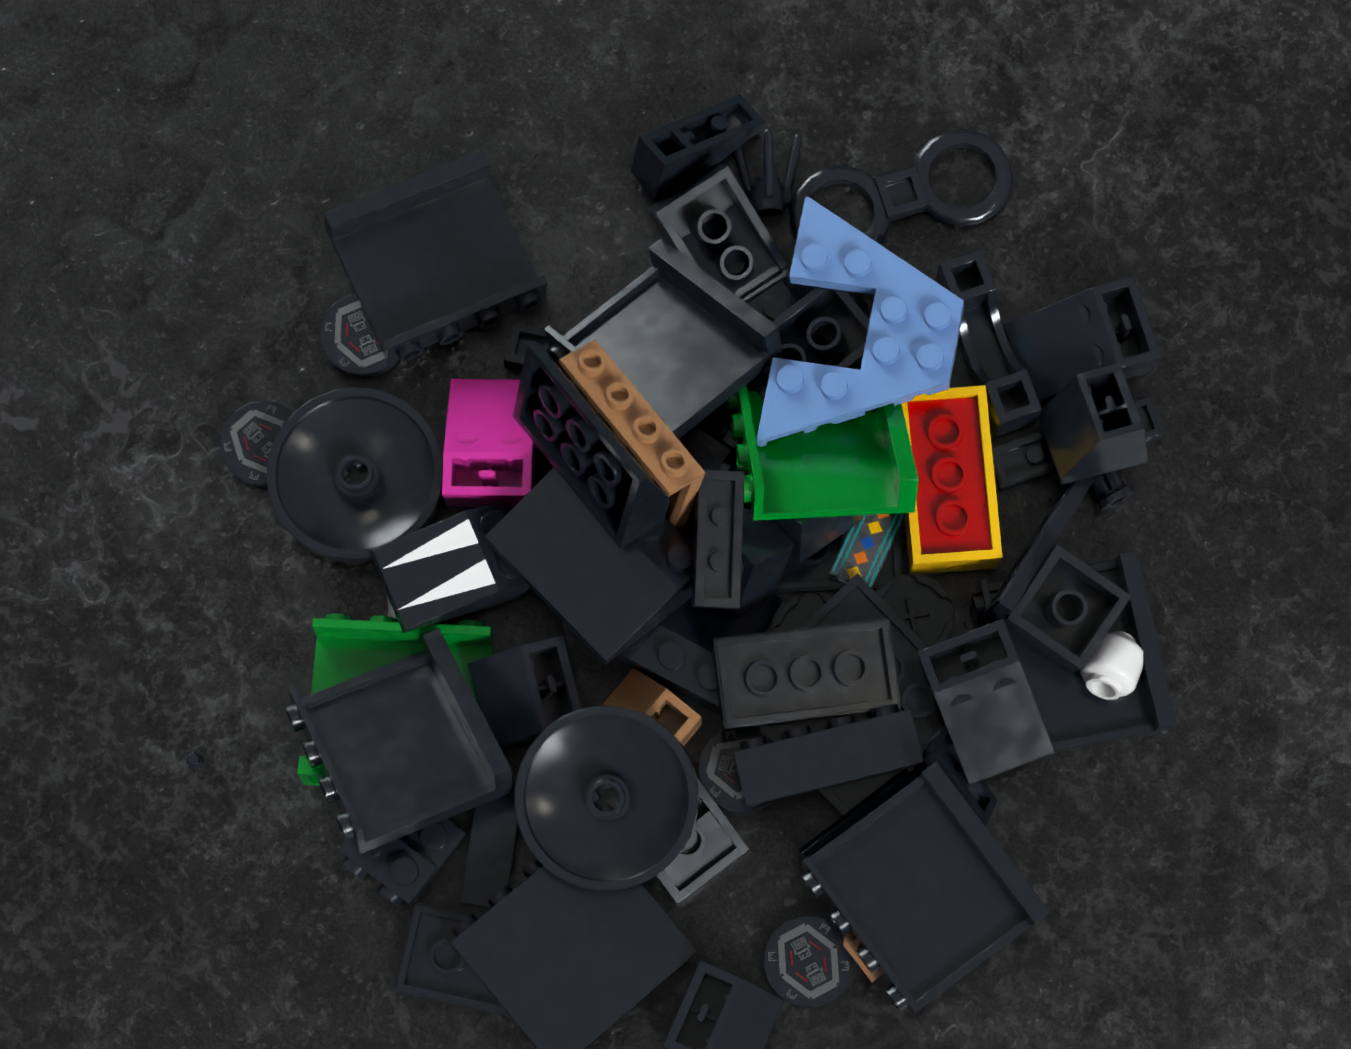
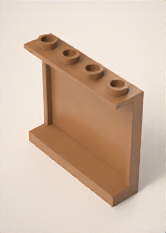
M596 340L560 358L558 363L584 393L588 402L597 413L602 415L620 441L630 449L648 475L666 493L670 502L665 518L682 534L705 471Z

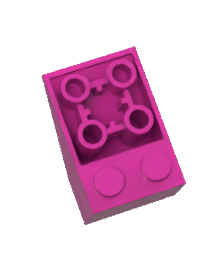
M451 379L442 479V496L447 507H481L504 500L506 507L514 508L535 487L536 444L513 417L520 380Z

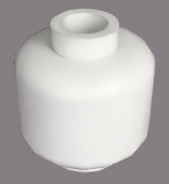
M1122 631L1107 633L1083 670L1080 671L1088 690L1092 694L1107 700H1115L1129 695L1136 688L1143 670V650L1136 643L1134 637Z

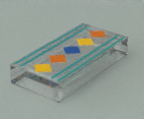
M906 513L863 515V521L849 530L829 576L843 583H848L858 573L872 588Z

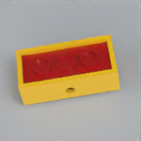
M986 385L955 387L931 395H917L912 401L901 404L919 479L915 512L904 513L909 573L931 574L998 569L1003 556Z

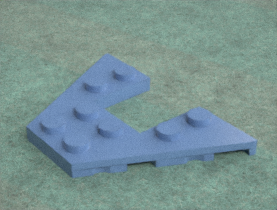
M805 197L789 275L790 283L875 295L860 370L773 357L756 438L758 446H766L768 441L800 431H804V434L814 431L818 426L826 423L837 424L865 415V411L894 403V406L909 402L917 395H931L948 390L951 382L964 310V300L810 197Z

